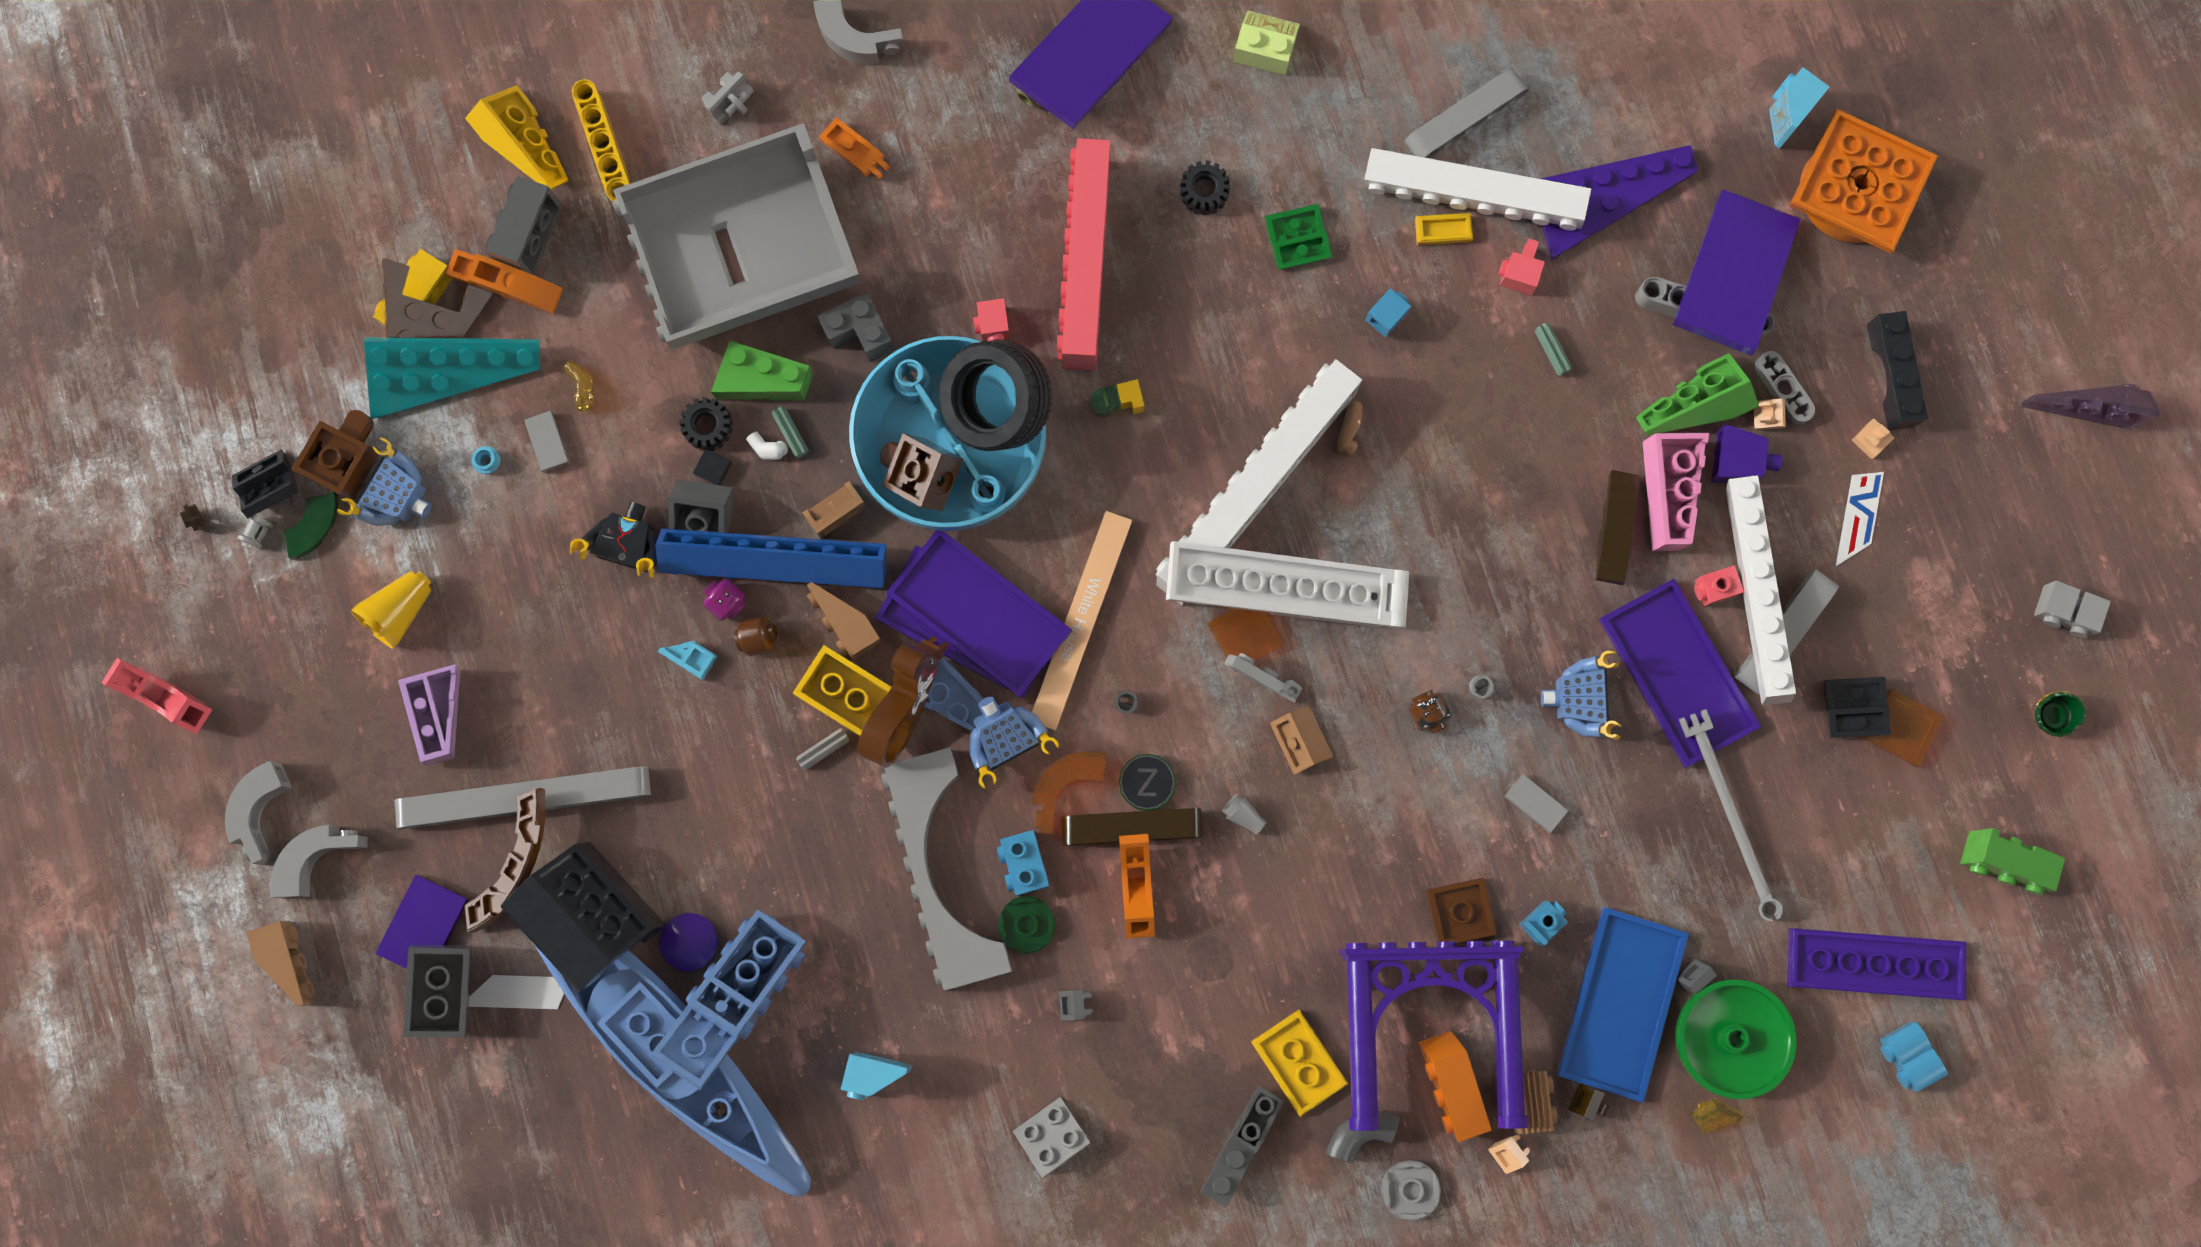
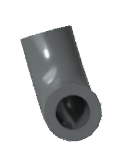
M1378 1111L1379 1130L1375 1131L1349 1130V1119H1347L1336 1129L1328 1144L1326 1154L1354 1163L1359 1148L1366 1142L1378 1140L1391 1144L1398 1128L1399 1115Z

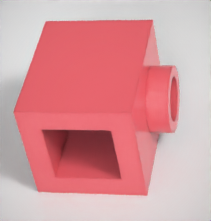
M1004 298L976 302L978 317H973L976 334L981 333L982 341H1005L1004 339L1010 338Z
M1735 565L1702 575L1695 580V594L1698 600L1703 602L1704 607L1736 597L1744 592Z

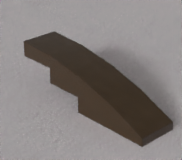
M1611 470L1608 476L1607 499L1604 503L1602 529L1598 540L1596 581L1622 586L1625 584L1639 484V475Z

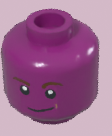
M723 579L720 583L714 580L703 592L707 596L703 601V606L720 621H724L727 618L731 621L746 605L743 602L745 599L744 592L729 579Z

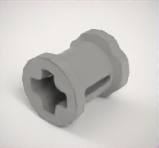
M254 515L250 517L243 533L238 534L236 538L261 550V542L268 529H272L274 524Z

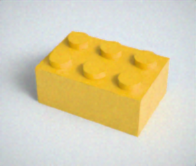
M823 645L793 694L860 736L867 720L889 692L891 686Z

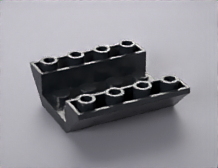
M590 842L574 844L529 876L500 906L578 993L599 979L611 963L640 941L643 943L647 942L666 925Z

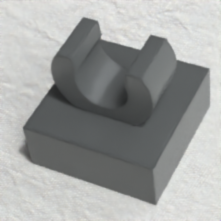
M1695 959L1677 976L1676 980L1680 986L1696 995L1706 985L1715 982L1713 979L1717 975L1710 966Z
M1083 989L1058 991L1061 1021L1085 1019V1015L1093 1013V1009H1084V998H1090L1091 993H1083Z

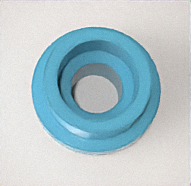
M480 447L472 455V466L481 474H491L500 465V455L492 447ZM485 457H491V462L488 465H483Z

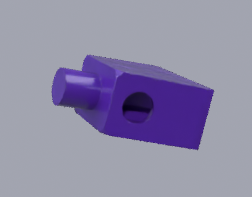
M1724 425L1717 431L1711 483H1728L1729 479L1758 476L1759 480H1761L1765 475V470L1776 472L1780 470L1782 455L1767 453L1769 440L1766 437L1730 425Z

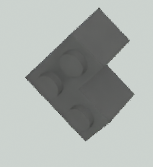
M868 292L817 315L833 349L858 338L869 361L894 350L892 341Z

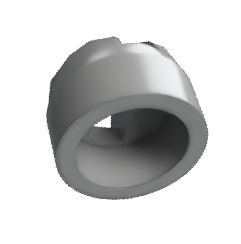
M1483 675L1473 677L1469 683L1471 694L1481 699L1489 697L1494 689L1492 680ZM1484 681L1486 683L1477 690L1474 689L1481 682Z

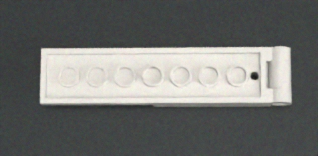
M1173 541L1170 544L1166 600L1268 612L1272 615L1405 629L1410 572Z

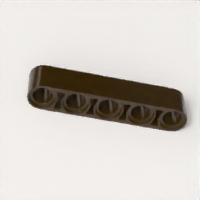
M1201 808L1061 817L1063 846L1120 843L1119 836L1148 834L1149 841L1203 837Z

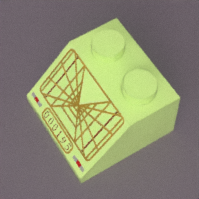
M1247 11L1236 44L1234 62L1286 75L1300 24Z

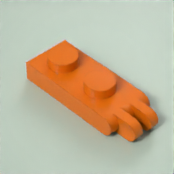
M837 117L819 136L820 141L865 177L871 174L879 180L883 175L876 167H880L885 172L890 168L883 161L885 156L881 151Z

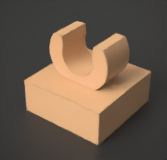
M1783 398L1758 401L1759 406L1754 408V429L1786 428L1785 400Z
M1873 418L1852 441L1873 459L1895 437L1889 433L1890 431L1884 425L1878 423Z
M1519 1135L1496 1142L1488 1149L1505 1174L1523 1168L1529 1162V1159L1526 1157L1530 1152L1529 1148L1521 1150L1516 1143L1521 1138Z

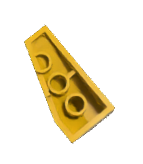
M517 85L480 99L465 119L485 143L535 182L549 186L551 190L569 181L557 154L550 150L546 142L548 135L545 129H540L536 120L538 114L535 107Z

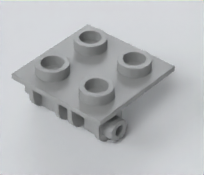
M1061 1097L1013 1131L1042 1179L1091 1144L1090 1139L1081 1129Z

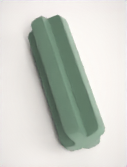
M1545 323L1535 329V333L1557 375L1561 376L1568 373L1572 366L1550 324Z
M780 406L773 410L772 415L795 457L801 458L808 454L809 449L786 408Z

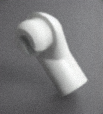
M758 432L750 434L746 439L758 456L764 460H778L788 452L785 442H765Z

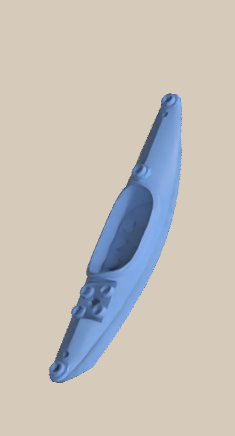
M537 948L558 985L592 1033L628 1074L649 1094L693 1131L762 1180L792 1196H803L808 1192L811 1178L803 1162L767 1107L728 1054L701 1090L651 1057V1053L687 1006L644 963L628 950L611 963L599 979L578 993ZM719 1102L727 1105V1115L726 1113L722 1115L718 1113L720 1109Z

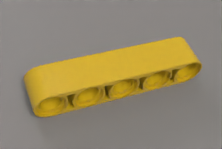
M579 80L572 87V96L605 193L612 202L617 200L614 189L631 184L600 93L590 80ZM587 93H592L590 98L582 99ZM594 118H601L598 123L590 124ZM606 141L609 142L607 147L602 149L599 148V145L601 143ZM618 166L615 172L607 173L610 167Z

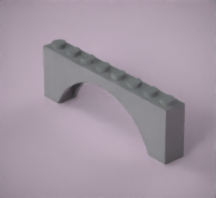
M951 747L896 762L884 768L885 773L881 774L885 791H891L893 801L888 802L892 818L897 817L900 829H896L899 845H905L908 856L903 857L907 874L912 873L915 884L911 885V891L914 901H920L923 911L918 913L922 930H928L930 940L926 941V947L929 957H935L937 969H934L933 973L937 986H943V990L946 991L1012 972L1005 943L984 938L972 932L955 919L940 900L930 877L926 851L930 822L945 792L960 778L953 750Z

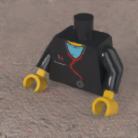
M629 502L625 516L610 513L608 518H603L581 539L571 541L570 554L572 555L574 551L580 550L579 559L584 560L587 557V550H590V553L598 559L636 569L638 576H641L642 572L647 573L648 571L649 577L653 578L655 576L654 567L657 564L655 544L658 535L649 523L642 521L646 507L635 502Z

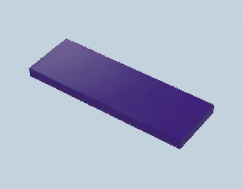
M1789 928L1787 987L1966 1001V942Z

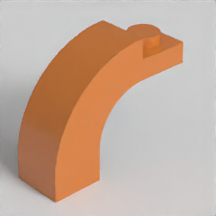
M1148 834L1119 836L1126 939L1155 937Z

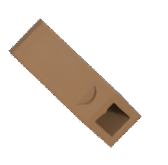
M811 582L807 585L811 593L807 594V597L815 609L819 607L822 609L825 617L821 618L829 633L836 632L840 640L835 643L844 657L849 654L855 660L883 643L865 614Z
M278 921L246 932L253 959L297 1006L314 1004V987L311 981L307 980L305 973L307 967L306 959L299 952L297 945L299 940L298 931L291 924V921Z

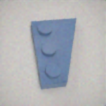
M943 656L936 670L925 707L973 731L975 729L974 719L982 715L978 704L984 698Z

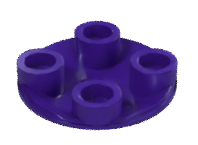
M684 913L672 918L665 925L660 936V950L663 958L670 966L681 971H695L707 965L713 958L719 944L715 928L711 922L695 913Z

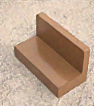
M1310 706L1289 712L1270 723L1293 774L1302 772L1333 757Z

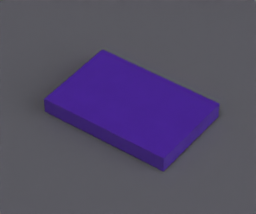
M415 875L375 954L407 969L408 948L412 944H447L469 899L420 875Z

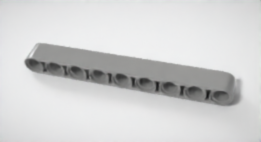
M646 766L395 799L396 828L410 829L516 815L517 796L535 788L545 789L546 810L651 796L649 769Z

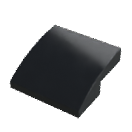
M282 449L232 475L233 490L240 498V509L247 519L298 492L292 468Z
M1884 676L1824 680L1830 738L1891 735L1889 706H1887L1886 678Z

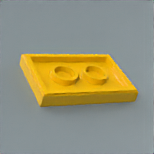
M1299 1009L1251 1041L1300 1117L1348 1085V1082Z

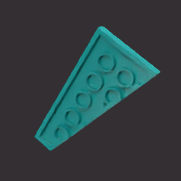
M365 337L364 339L370 418L372 419L540 370L541 366L539 339Z

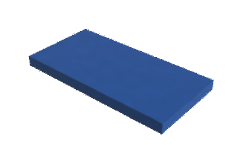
M1602 907L1557 1070V1076L1635 1101L1644 1102L1689 933Z

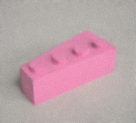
M1655 433L1643 441L1652 551H1680L1693 543L1698 508H1696L1697 497L1701 492L1702 483H1700L1702 468L1705 465L1706 456H1704L1705 445L1708 443L1709 433Z

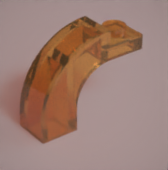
M1081 751L1072 753L1057 760L1043 773L1032 797V805L1043 806L1042 811L1037 810L1035 828H1041V835H1053L1056 801L1066 787L1082 781L1103 783L1106 752Z

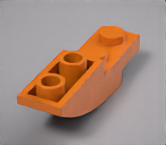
M457 249L454 250L445 273L449 278L497 293L503 298L550 314H554L563 288L505 263Z

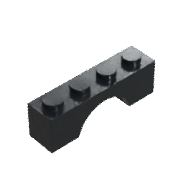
M1907 312L1878 314L1867 324L1872 351L1879 354L1885 367L1887 390L1883 407L1888 430L1916 427L1927 420L1928 415Z

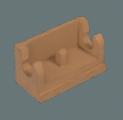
M848 481L845 483V486L802 513L820 539H822L867 507Z

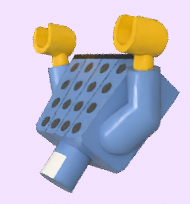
M380 437L382 441L387 443V448L384 451H379L373 446V450L379 455H387L388 458H381L356 502L349 498L341 499L350 504V510L344 512L337 509L338 513L344 516L353 514L356 519L373 526L394 525L398 521L407 522L412 513L425 518L429 514L432 504L422 499L426 488L420 484L422 477L415 463L398 449L393 450L391 443L386 438Z
M1605 651L1601 654V657L1594 656L1579 660L1565 669L1562 677L1556 680V690L1541 691V706L1557 707L1558 720L1564 721L1566 727L1581 736L1604 737L1606 735L1613 740H1619L1621 736L1611 735L1613 727H1622V725L1616 721H1609L1607 669H1602L1603 666L1606 668H1616L1619 666V663H1612L1611 665L1608 663L1609 655L1617 654L1615 651Z
M993 697L984 698L979 702L978 706L982 715L973 721L975 729L970 733L969 754L976 771H979L981 774L978 781L982 788H985L982 782V778L985 775L992 777L994 785L996 783L995 774L987 769L989 766L991 770L998 768L1040 745L1038 740L1042 741L1041 748L1046 754L1051 755L1045 748L1048 741L1052 740L1056 747L1059 748V742L1047 735V728L1035 713L1021 706L1013 708L1009 702L998 706Z

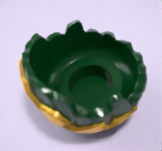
M2052 692L2043 696L2036 704L2035 721L2039 729H2042V731L2051 736H2068L2076 731L2079 725L2084 724L2087 709L2083 704V700L2070 692Z

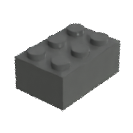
M520 176L516 177L515 182L508 188L504 209L502 208L498 212L497 226L494 233L489 235L486 242V252L492 259L532 275L535 274L562 208V204L549 186Z
M412 944L408 948L403 1037L465 1038L468 1028L472 945Z

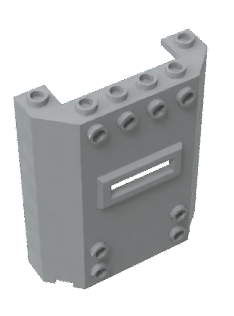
M804 123L614 189L617 199L612 201L618 217L623 216L629 225L631 234L627 235L632 250L638 251L640 257L639 260H636L638 269L642 276L646 275L649 284L645 285L646 292L650 301L655 300L658 308L653 311L659 327H656L662 343L667 342L672 350L862 283ZM726 228L745 281L737 284L732 282L715 232Z

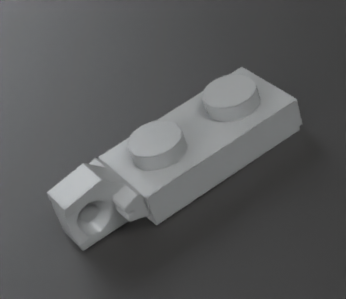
M1240 653L1239 656L1228 655L1224 662L1226 666L1288 701L1295 703L1302 691V687L1291 679L1278 680V673L1267 667H1263L1262 670L1253 665L1255 660L1243 653Z

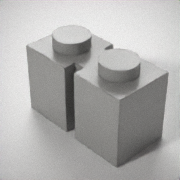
M2054 581L2043 586L2034 617L2042 619L2043 624L2060 628L2062 625L2063 628L2070 630L2071 635L2087 638L2088 636L2101 633L2111 601L2088 592H2084L2081 598L2079 597L2080 589Z

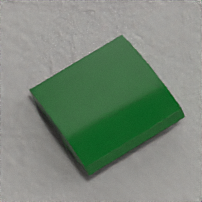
M1319 204L1264 216L1278 270L1332 257L1327 232L1323 227Z

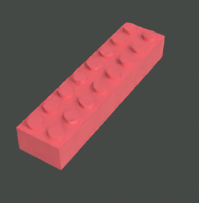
M1077 138L1076 148H1071L1070 153L1071 174H1069L1068 181L1069 201H1067L1066 218L1067 227L1071 228L1065 227L1063 280L1067 281L1061 282V306L1065 308H1060L1059 333H1063V335H1058L1057 360H1062L1063 369L1096 371L1110 172V140Z

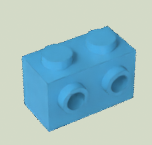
M1034 830L1000 839L1001 846L997 847V852L1001 864L1007 863L1009 874L1004 876L1009 892L1014 891L1016 896L1050 887Z

